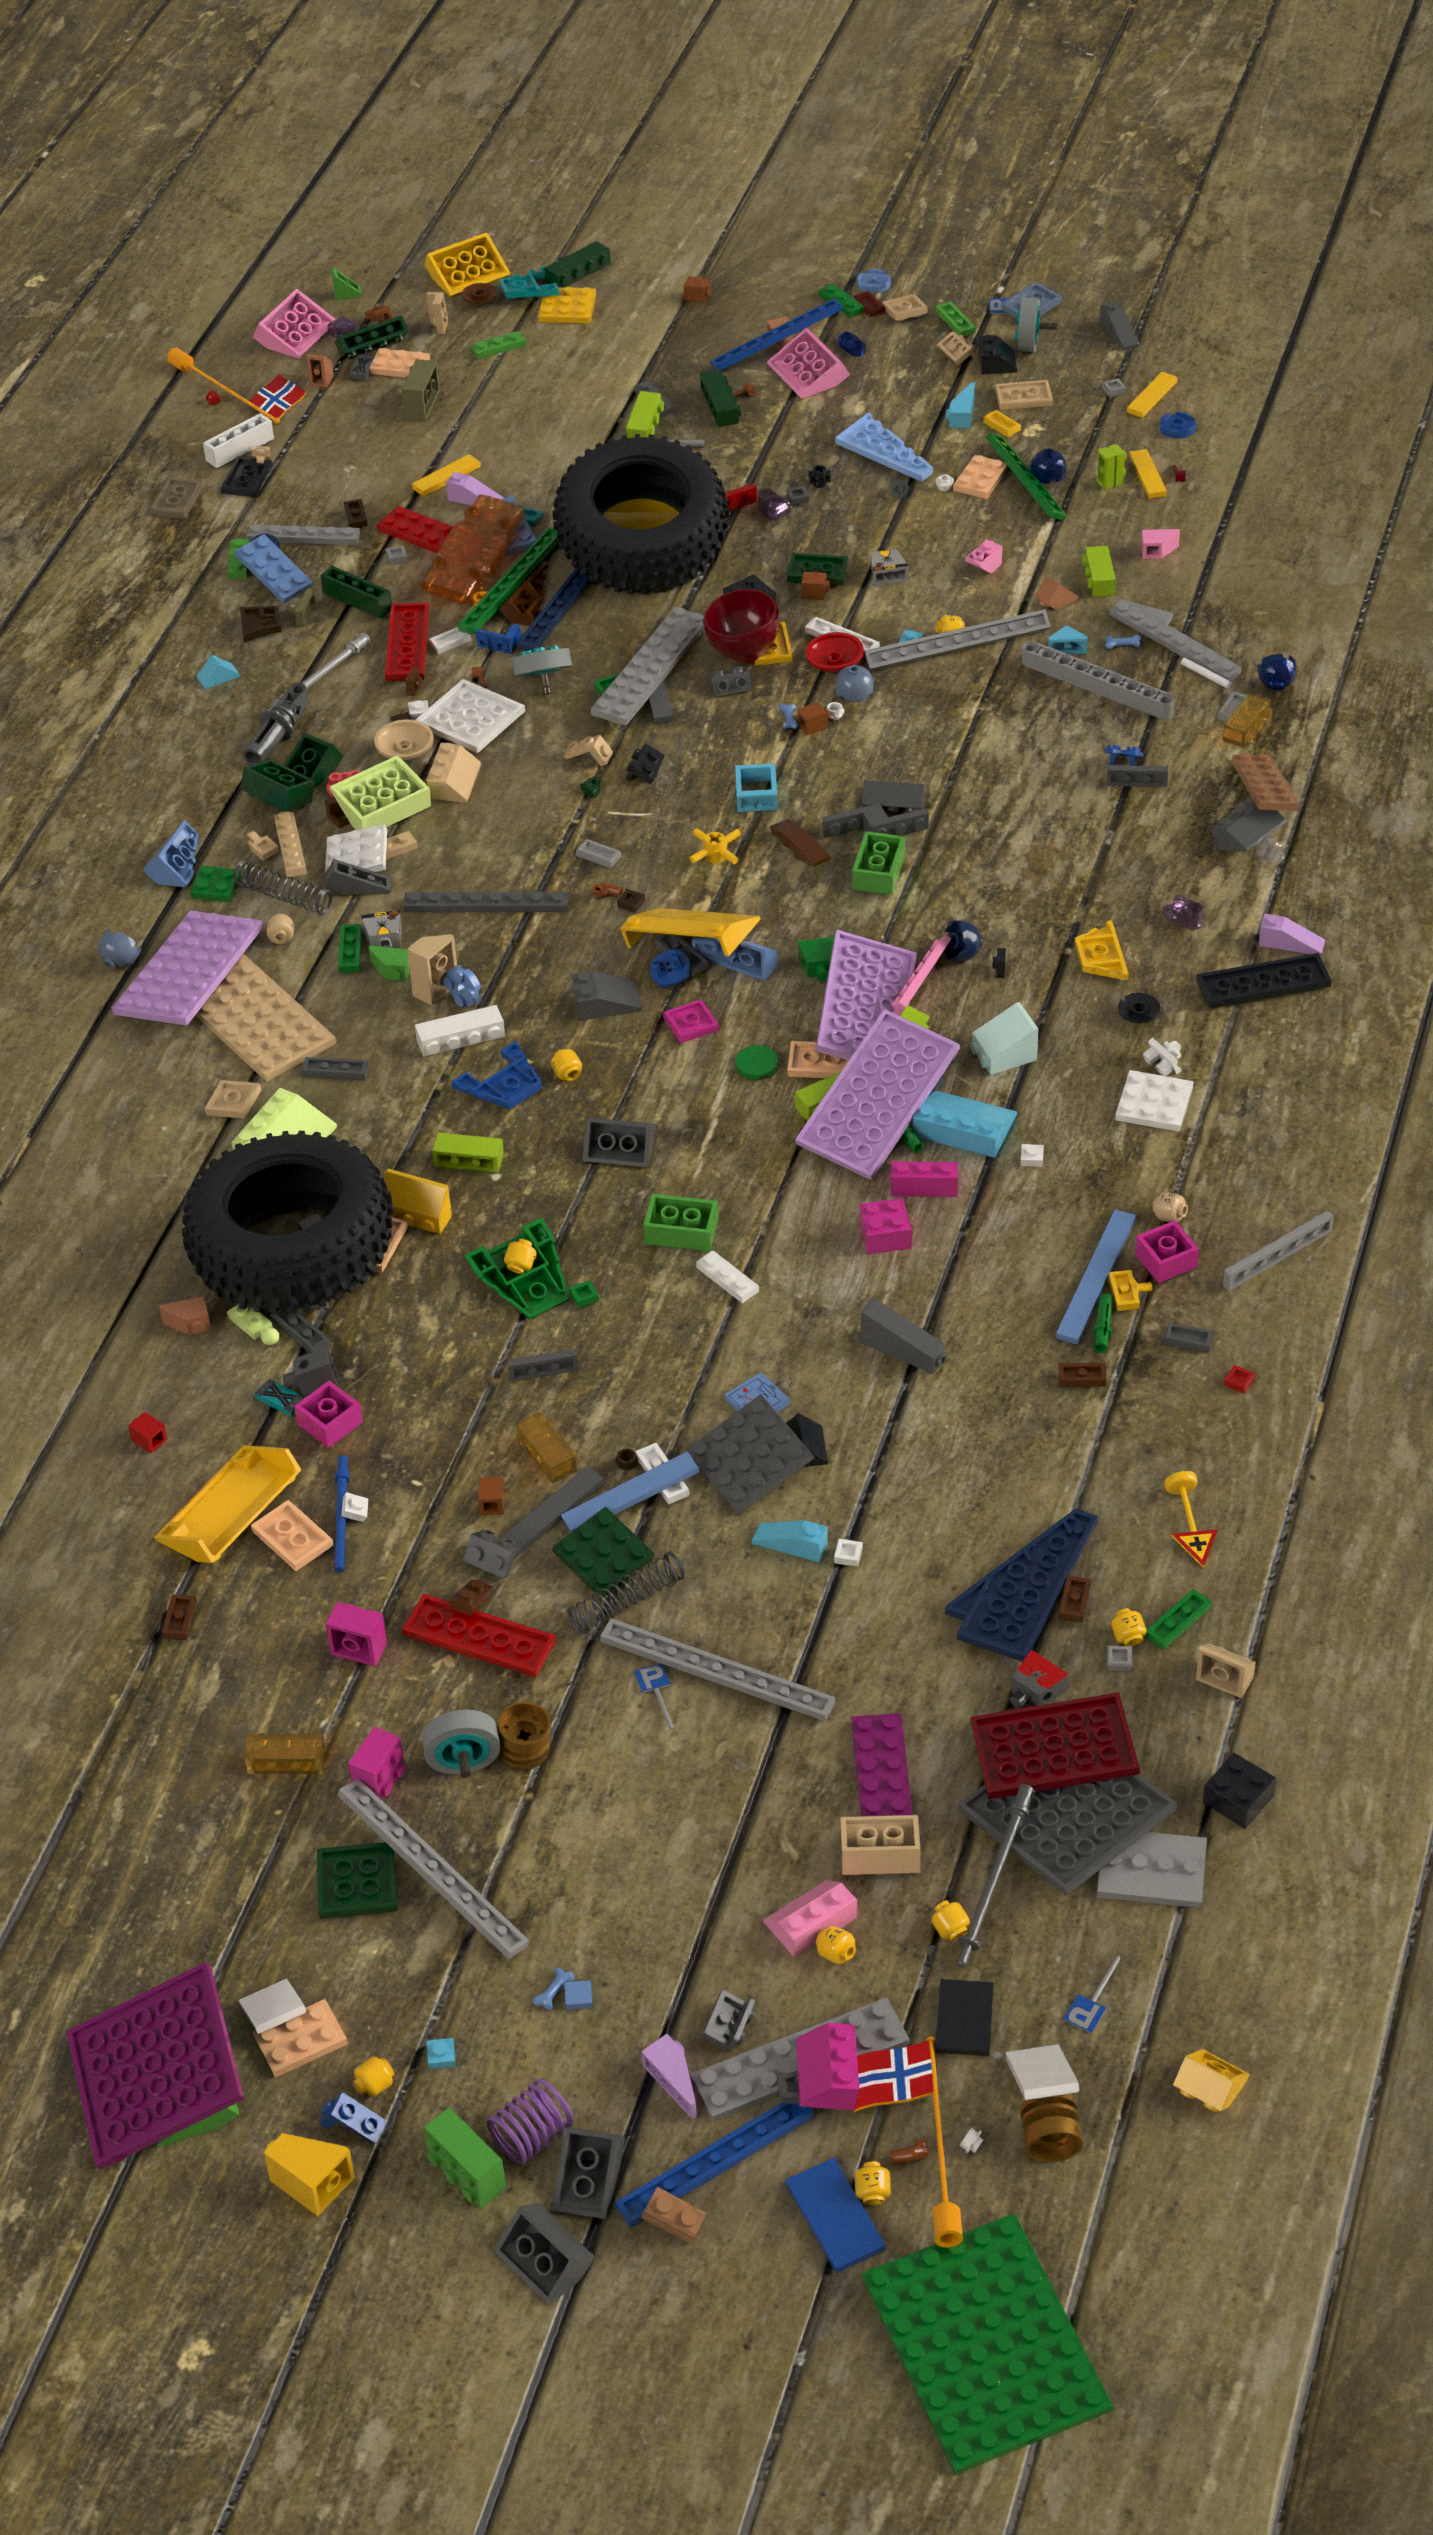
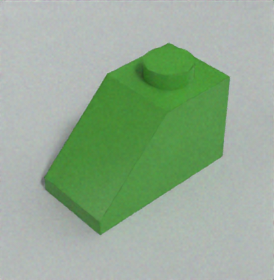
M369 946L371 964L386 980L407 981L410 973L407 949Z

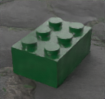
M268 759L243 768L241 790L247 792L252 797L263 800L266 804L277 807L280 811L288 812L294 808L312 803L315 781Z

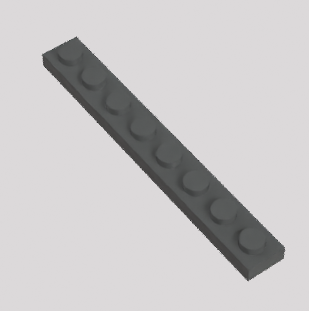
M405 892L403 908L404 912H568L569 893Z

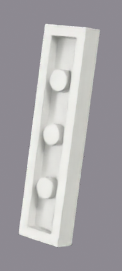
M815 617L805 626V633L815 637L831 632L851 634L862 642L864 651L880 647V642L818 617Z

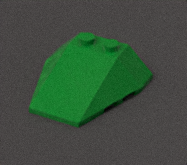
M542 1217L523 1226L521 1234L488 1251L485 1246H482L464 1255L475 1275L529 1320L569 1301L564 1276L559 1265V1256L554 1244V1236ZM519 1239L531 1242V1247L537 1253L531 1270L523 1274L508 1270L504 1262V1256L511 1242H519Z

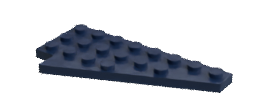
M1074 1509L946 1605V1615L963 1620L957 1632V1639L1023 1662L1028 1653L1033 1649L1065 1587L1067 1576L1071 1575L1098 1522V1516Z

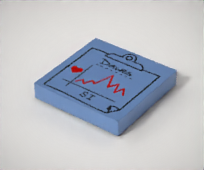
M762 1373L757 1374L724 1394L725 1400L736 1411L760 1394L776 1412L790 1405V1399Z

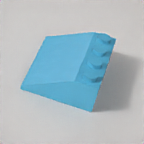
M934 1091L914 1114L913 1129L918 1138L995 1158L1017 1116V1111Z

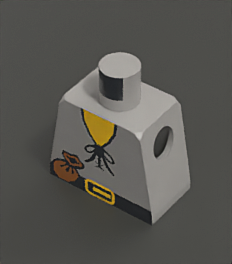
M881 547L871 554L873 587L908 581V564L898 550H887Z
M400 910L361 915L363 934L369 946L400 947L402 933Z

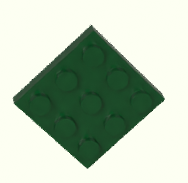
M606 1506L552 1548L554 1554L594 1593L599 1594L601 1588L608 1589L609 1584L616 1585L617 1579L624 1580L625 1575L631 1576L634 1570L639 1571L641 1566L648 1564L655 1556V1553ZM610 1586V1592L616 1589V1587ZM603 1590L602 1596L605 1597L608 1595V1592Z
M386 1842L317 1849L318 1911L320 1919L398 1911L395 1850Z

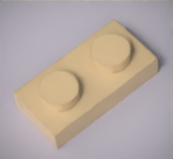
M410 831L387 838L386 859L418 848L417 841Z

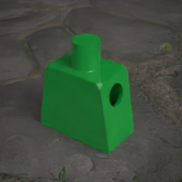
M834 937L798 941V958L807 977H817L821 982L827 981Z

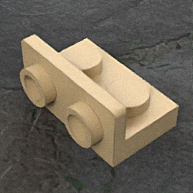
M427 292L426 299L430 323L437 327V334H444L448 324L444 293Z
M954 331L937 344L939 349L957 366L969 356L974 361L977 359L974 353L976 352L974 346L971 343L967 344L966 339L961 334L958 336Z

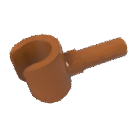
M746 383L743 389L732 393V396L735 395L737 397L746 393L749 396H754L757 392L753 389L755 388L753 384Z
M472 667L473 679H479L481 686L487 689L482 667Z

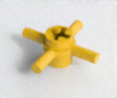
M698 828L693 830L692 834L703 842V849L689 857L692 863H696L704 857L713 864L721 863L725 859L732 864L738 862V858L727 850V844L741 836L738 829L725 836L720 832H711L706 835Z

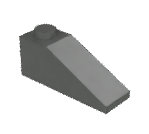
M1109 302L1108 304L1101 305L1100 324L1120 348L1127 350L1138 347L1137 337L1124 309L1118 302Z
M333 859L324 875V888L341 895L384 894L390 892V877Z

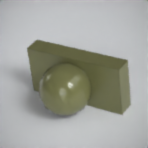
M307 588L302 598L293 597L288 602L287 609L290 614L296 617L298 627L305 625L316 605L313 589Z

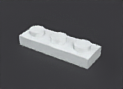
M711 1251L696 1261L697 1269L741 1303H744L759 1292V1286L715 1251Z
M657 1443L635 1451L638 1462L645 1472L669 1461ZM684 1481L660 1492L668 1505L690 1496L689 1489Z

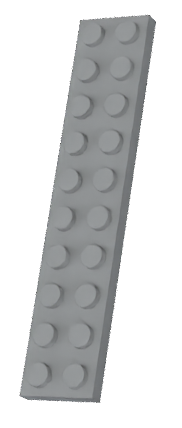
M675 607L591 708V715L627 726L704 631L702 620L704 615Z

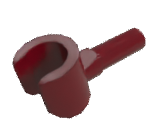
M1172 465V469L1175 472V481H1186V470H1178L1176 465Z

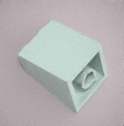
M1018 1002L972 1033L970 1047L973 1054H976L980 1059L981 1066L986 1068L990 1075L1037 1060L1038 1028L1021 1003Z

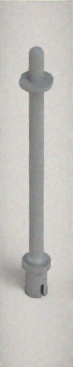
M361 633L356 639L347 642L345 650L302 682L305 684L306 689L348 656L360 653V649L370 643L369 636ZM274 698L271 701L272 707H270L267 711H271V709L278 704V698Z

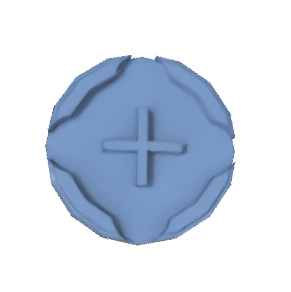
M869 269L866 270V273L861 272L857 276V287L867 293L884 292L891 286V276L887 275V272L884 270Z

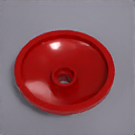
M831 632L811 640L806 647L805 653L807 661L813 667L826 672H840L847 666L856 665L862 659L864 649L862 642L857 637L842 632Z

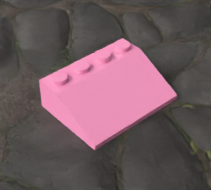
M296 289L258 324L253 338L268 349L299 359L338 321Z
M808 328L800 332L767 361V364L801 399L834 388L850 375L842 362Z

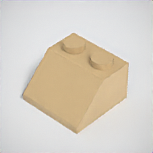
M1212 1644L1200 1646L1198 1650L1196 1680L1242 1698L1254 1678L1255 1662L1247 1657L1239 1656Z

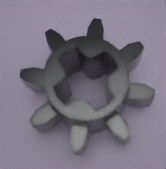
M816 465L813 467V471H809V483H813L814 487L824 488L827 482H831L830 469L826 470L825 466Z

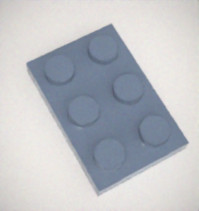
M1034 282L1003 302L1001 310L1016 318V313H1018V307H1021L1023 297L1039 298L1041 316L1060 304L1062 296L1038 282Z

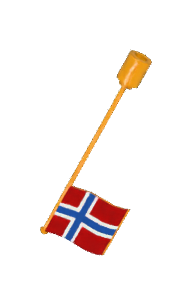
M172 348L167 355L169 364L182 372L194 370L273 420L274 424H279L280 418L285 412L300 402L306 394L305 390L277 374L272 382L258 391L248 401L194 367L193 357L179 348Z
M930 2036L927 2037L925 2042L908 2047L872 2051L857 2055L859 2093L854 2113L872 2106L909 2102L933 2095L943 2200L932 2211L935 2242L937 2245L945 2248L959 2245L963 2241L960 2208L956 2204L948 2202L934 2053L936 2039Z

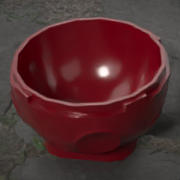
M739 589L721 595L709 605L705 611L704 619H702L709 643L725 657L742 663H753L759 657H762L774 644L780 629L777 601H774L770 595L763 591L753 589Z

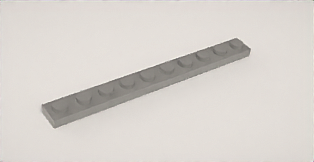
M1046 609L866 650L863 655L868 671L1049 630L1051 625Z
M612 1618L600 1635L602 1643L822 1721H826L835 1705L834 1696Z
M359 1778L339 1789L338 1797L504 1956L510 1959L528 1947L529 1940Z

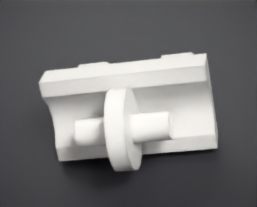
M1154 1038L1148 1041L1150 1048L1143 1053L1145 1061L1149 1065H1153L1160 1059L1161 1062L1155 1067L1162 1076H1167L1172 1071L1178 1075L1182 1071L1177 1066V1059L1181 1057L1179 1052L1181 1045L1177 1041H1173L1171 1043L1165 1042L1162 1046Z

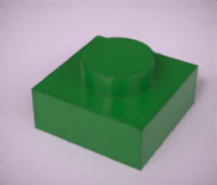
M590 1280L569 1287V1293L577 1308L599 1302V1296Z

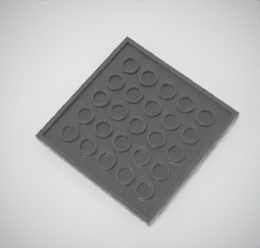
M1140 1774L1036 1791L1028 1807L1030 1811L1028 1817L1021 1819L1009 1851L1067 1896L1176 1811L1177 1802ZM984 1784L960 1802L958 1809L959 1812L1001 1844L1011 1818L1008 1809L1010 1804L1014 1803L1016 1795L988 1799Z

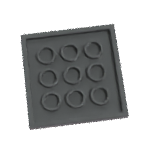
M761 1394L686 1449V1452H689L696 1465L738 1515L814 1459L808 1448Z

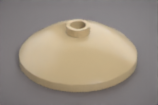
M397 720L380 728L375 735L374 742L376 750L384 757L390 759L398 755L403 761H408L424 755L432 747L434 737L430 727L416 720Z

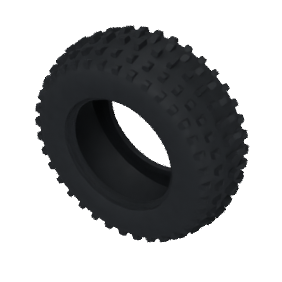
M635 434V438H627L626 435H623L620 440L608 439V443L604 445L597 443L595 449L591 450L588 448L585 450L583 457L578 456L575 459V465L570 464L567 473L561 478L560 486L557 487L556 493L558 497H555L554 508L556 509L552 510L553 520H556L553 522V527L557 531L556 535L560 548L565 550V557L568 560H572L571 565L574 568L578 567L580 569L579 573L582 576H590V582H600L601 587L605 589L608 586L613 587L614 592L627 590L628 594H633V591H641L642 595H645L647 591L653 590L655 593H660V589L668 588L670 591L674 589V585L680 584L683 586L686 584L687 579L691 578L694 580L697 578V573L699 571L704 572L707 569V563L711 564L715 559V554L720 551L721 542L725 538V530L728 528V520H726V518H729V508H726L728 506V499L725 497L726 493L721 479L716 478L717 472L715 469H710V462L707 459H701L702 454L700 452H692L691 446L683 447L680 445V441L670 442L665 436L657 439L652 434H649L648 437H640V434ZM634 499L660 501L679 512L668 523L650 529L624 528L611 523L602 516L611 507Z
M299 1130L297 1134H289L288 1131H282V1135L273 1136L272 1133L266 1134L264 1139L257 1140L256 1137L250 1138V1143L242 1145L238 1143L231 1152L227 1150L221 1152L222 1157L220 1159L213 1158L209 1162L210 1167L208 1169L202 1168L199 1172L200 1179H194L192 1182L194 1189H189L188 1201H186L183 1207L185 1214L182 1216V1223L185 1225L182 1228L184 1238L182 1240L188 1259L192 1265H195V1272L198 1276H201L203 1283L209 1289H213L219 1298L225 1296L226 1302L231 1305L234 1302L239 1303L241 1309H246L249 1306L253 1307L254 1311L258 1313L263 1309L270 1310L271 1314H277L278 1310H287V1313L290 1314L294 1312V1309L303 1308L304 1311H309L310 1306L319 1304L320 1307L326 1306V1301L334 1299L338 1301L342 1299L341 1294L345 1292L353 1293L358 1283L365 1284L368 1274L374 1275L377 1271L375 1265L382 1263L384 1259L382 1253H386L389 1247L388 1240L392 1236L390 1228L393 1227L392 1216L390 1215L394 1214L390 1191L387 1192V1185L383 1177L379 1178V1169L375 1167L365 1153L361 1154V1150L357 1146L349 1147V1142L344 1139L340 1142L336 1141L334 1135L322 1137L320 1132L306 1135L305 1131ZM312 1208L329 1213L318 1223L293 1233L264 1235L247 1230L259 1219L282 1210Z

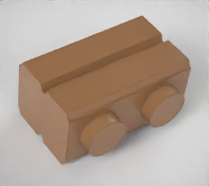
M656 2187L640 2218L690 2244L695 2238L706 2216V2212L698 2208L693 2209L691 2204Z

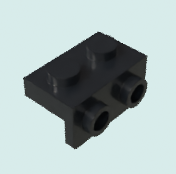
M644 743L641 749L636 748L631 757L633 761L631 760L626 768L628 774L625 779L629 781L635 775L651 785L665 755Z

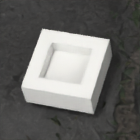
M427 700L408 702L409 714L413 720H416L429 709Z
M1022 1144L1021 1166L1043 1167L1044 1145Z
M346 1492L343 1497L341 1516L364 1523L368 1512V1498Z
M839 1539L834 1563L858 1567L863 1542Z

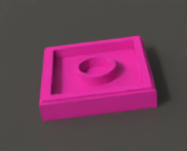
M702 999L663 1012V1018L680 1043L719 1031V1024Z

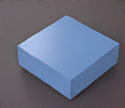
M591 1980L564 1982L566 2010L593 2008Z

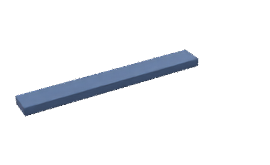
M1114 1210L1056 1332V1339L1078 1345L1108 1281L1109 1272H1112L1136 1221L1135 1214Z

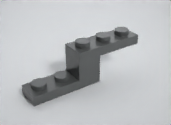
M880 803L822 817V832L825 837L864 828L867 832L901 836L929 829V813L925 808L887 817Z

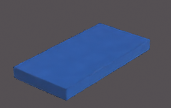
M835 2158L785 2180L787 2189L836 2273L886 2250L885 2243Z

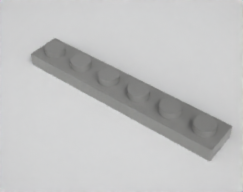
M256 524L250 525L247 539L250 542L256 535L271 534L278 539L279 543L357 545L360 529L352 527Z
M1329 1211L1317 1215L1304 1225H1300L1290 1233L1282 1235L1278 1240L1263 1246L1259 1251L1246 1256L1235 1265H1230L1224 1270L1223 1287L1228 1291L1234 1289L1332 1232L1334 1216Z

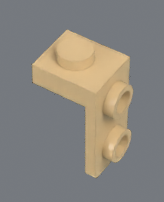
M597 735L594 737L589 736L580 742H572L568 745L564 757L567 760L590 752L597 763L603 766L608 763L613 752L602 736Z

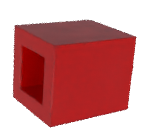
M146 1412L135 1418L128 1425L131 1441L151 1454L168 1440L165 1425Z

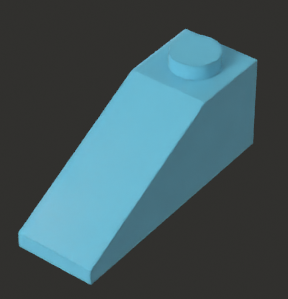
M971 382L950 402V409H946V420H949V428H971L975 400V382Z
M806 1520L760 1523L752 1539V1544L820 1563L828 1546L827 1526Z

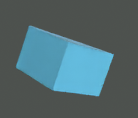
M1066 625L1049 637L1048 647L1068 655L1087 654L1088 637Z
M211 655L198 673L197 680L204 689L238 678L240 674L231 663Z

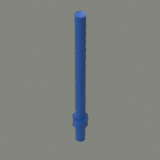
M345 1455L338 1457V1469L335 1471L337 1506L334 1570L337 1573L344 1571L346 1517L341 1516L343 1497L349 1482L348 1458Z

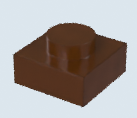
M411 668L405 679L407 695L415 696L417 690L422 686L419 669Z

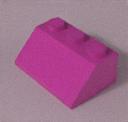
M891 1161V1196L958 1197V1162Z
M826 2023L797 2037L799 2106L854 2110L859 2093L855 2025Z

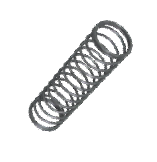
M246 860L241 861L234 872V882L238 886L250 888L267 896L270 895L272 898L284 900L286 903L290 902L292 905H297L300 908L303 907L305 910H311V912H317L320 915L326 914L331 907L333 896L332 892L328 889L323 888L320 890L319 886L307 885L305 881L300 883L299 879L287 878L285 874L280 876L279 872L273 873L271 869L267 871L265 867L260 868L257 864L253 866L252 862ZM243 863H246V866L242 871V882L238 883V871ZM257 866L259 871L257 872L255 882L250 886V879L254 868ZM247 867V873L243 880L244 871ZM262 869H265V874L263 876L262 883L257 888L256 884L260 876V871ZM271 871L272 876L269 880L268 887L265 890H263V884L266 880L267 873ZM275 874H278L279 878L277 879L275 889L270 893L273 877ZM285 876L282 891L277 895L280 878ZM291 878L292 883L290 885L289 892L285 897H283V891L286 887L287 880ZM295 881H298L299 885L295 896L290 900L293 884ZM305 883L302 898L297 902L300 885ZM308 886H312V891L309 895V900L306 904H304L303 898L306 894ZM315 888H318L319 893L316 897V901L314 905L310 907V900L313 896V892ZM327 892H328V893H329L328 905H327V907L325 908V910L320 913L319 910H320V909L323 907V905L325 904L326 899H327ZM325 894L324 902L319 908L321 898Z
M668 1551L663 1555V1558L657 1557L655 1563L649 1562L647 1567L641 1566L640 1570H634L631 1576L625 1575L624 1580L617 1579L616 1585L609 1584L608 1589L601 1588L600 1594L595 1592L592 1594V1598L585 1597L584 1603L578 1601L576 1607L570 1605L567 1609V1614L573 1627L580 1634L590 1630L586 1618L578 1610V1604L584 1605L586 1615L594 1627L598 1626L595 1615L586 1605L587 1599L592 1601L596 1615L605 1623V1615L597 1602L594 1601V1595L600 1596V1601L607 1615L610 1618L614 1617L611 1606L602 1596L603 1590L608 1592L613 1608L617 1613L621 1614V1606L613 1593L610 1592V1586L616 1587L620 1602L626 1609H629L628 1599L618 1587L619 1581L624 1583L625 1591L631 1602L637 1605V1597L632 1588L625 1582L626 1577L632 1579L637 1595L642 1600H645L646 1596L641 1585L633 1577V1574L636 1572L639 1573L646 1592L653 1596L654 1592L651 1584L641 1573L642 1568L647 1569L652 1585L657 1591L661 1592V1584L656 1575L649 1569L650 1564L655 1565L656 1572L663 1585L669 1587V1580L665 1572L657 1564L659 1559L663 1560L666 1573L673 1582L677 1583V1579H684V1568L678 1557L673 1552ZM669 1556H671L677 1564L681 1577L675 1572L674 1568L672 1567L669 1560ZM658 1568L664 1575L667 1584L663 1581L662 1577L660 1576ZM669 1571L675 1577V1580L671 1577ZM650 1573L654 1576L655 1580L657 1581L659 1589L654 1584ZM642 1577L644 1578V1580H645V1581L647 1582V1584L649 1585L650 1590H651V1593H650V1592L648 1591V1589L646 1588ZM635 1583H636V1584L638 1585V1587L640 1588V1590H641V1592H642V1594H643V1597H642V1596L640 1595V1593L638 1592ZM627 1587L629 1588V1590H630L631 1593L633 1594V1596H634V1598H635V1602H634L633 1599L631 1598V1596H630V1594H629V1592H628V1590H627ZM619 1591H620V1593L623 1595V1597H624V1599H625V1601H626V1603H627V1606L624 1604V1602H623V1600H622V1598H621V1596H620V1594H619ZM611 1596H612V1597L614 1598V1600L616 1601V1603H617V1605H618V1607H619V1610H618V1609L616 1608V1606L614 1605ZM604 1602L607 1604L608 1608L610 1609L611 1615H610L609 1612L607 1611V1609H606V1607H605V1605H604ZM595 1605H596V1606L598 1607V1609L600 1610V1612H601V1614H602V1616H603V1619L600 1617V1615H599V1613H598V1611H597ZM572 1610L577 1615L583 1627V1630L576 1623L572 1614ZM588 1611L591 1613L592 1617L594 1618L595 1624H594L593 1621L591 1620V1618H590V1616H589V1614H588Z

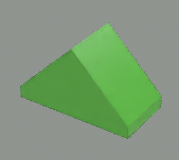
M335 268L331 269L333 291L336 300L355 298L362 295L359 284Z

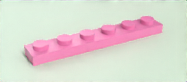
M944 934L940 941L937 939L934 941L930 950H928L916 968L915 973L912 974L900 992V996H897L891 1007L895 1008L892 1013L899 1016L902 1014L950 942V937Z

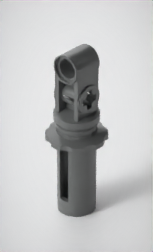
M300 682L291 684L283 697L279 699L278 704L271 711H264L261 714L260 724L262 726L242 753L247 763L253 765L267 760L281 739L289 740L293 736V726L302 711L309 704L305 684Z

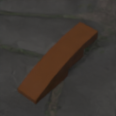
M786 819L770 826L772 834L782 839L783 846L793 850L794 858L812 867L831 860L830 855L809 833L792 821Z

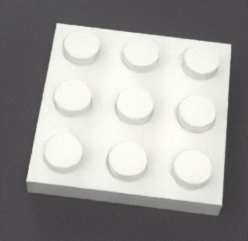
M385 824L327 837L325 873L333 859L373 872L386 870L387 828Z
M1130 1070L1116 1111L1115 1120L1180 1132L1194 1081Z

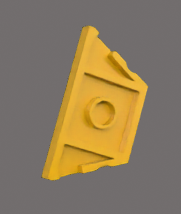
M1112 920L1107 921L1106 926L1099 930L1095 927L1089 930L1088 933L1075 938V947L1083 972L1128 980L1129 973Z

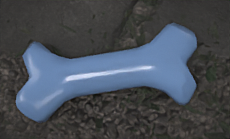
M1136 634L1130 638L1117 639L1108 636L1105 647L1112 649L1116 646L1131 645L1138 648L1141 645V636Z
M781 704L779 706V710L785 714L786 722L782 726L784 729H797L799 727V723L794 720L792 711L796 709L794 704Z
M555 1968L556 1977L544 1993L533 1997L534 2005L544 2006L546 2010H552L553 1997L565 1985L564 1982L574 1981V1973L571 1971L564 1972L561 1968Z

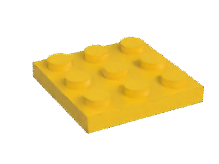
M559 288L560 295L542 296L538 322H591L596 288Z

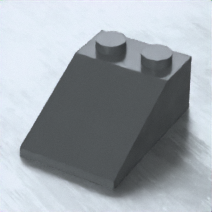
M595 971L572 974L573 994L580 1021L642 1011L635 980Z
M565 2127L552 2211L607 2219L621 2166L625 2137L617 2134Z

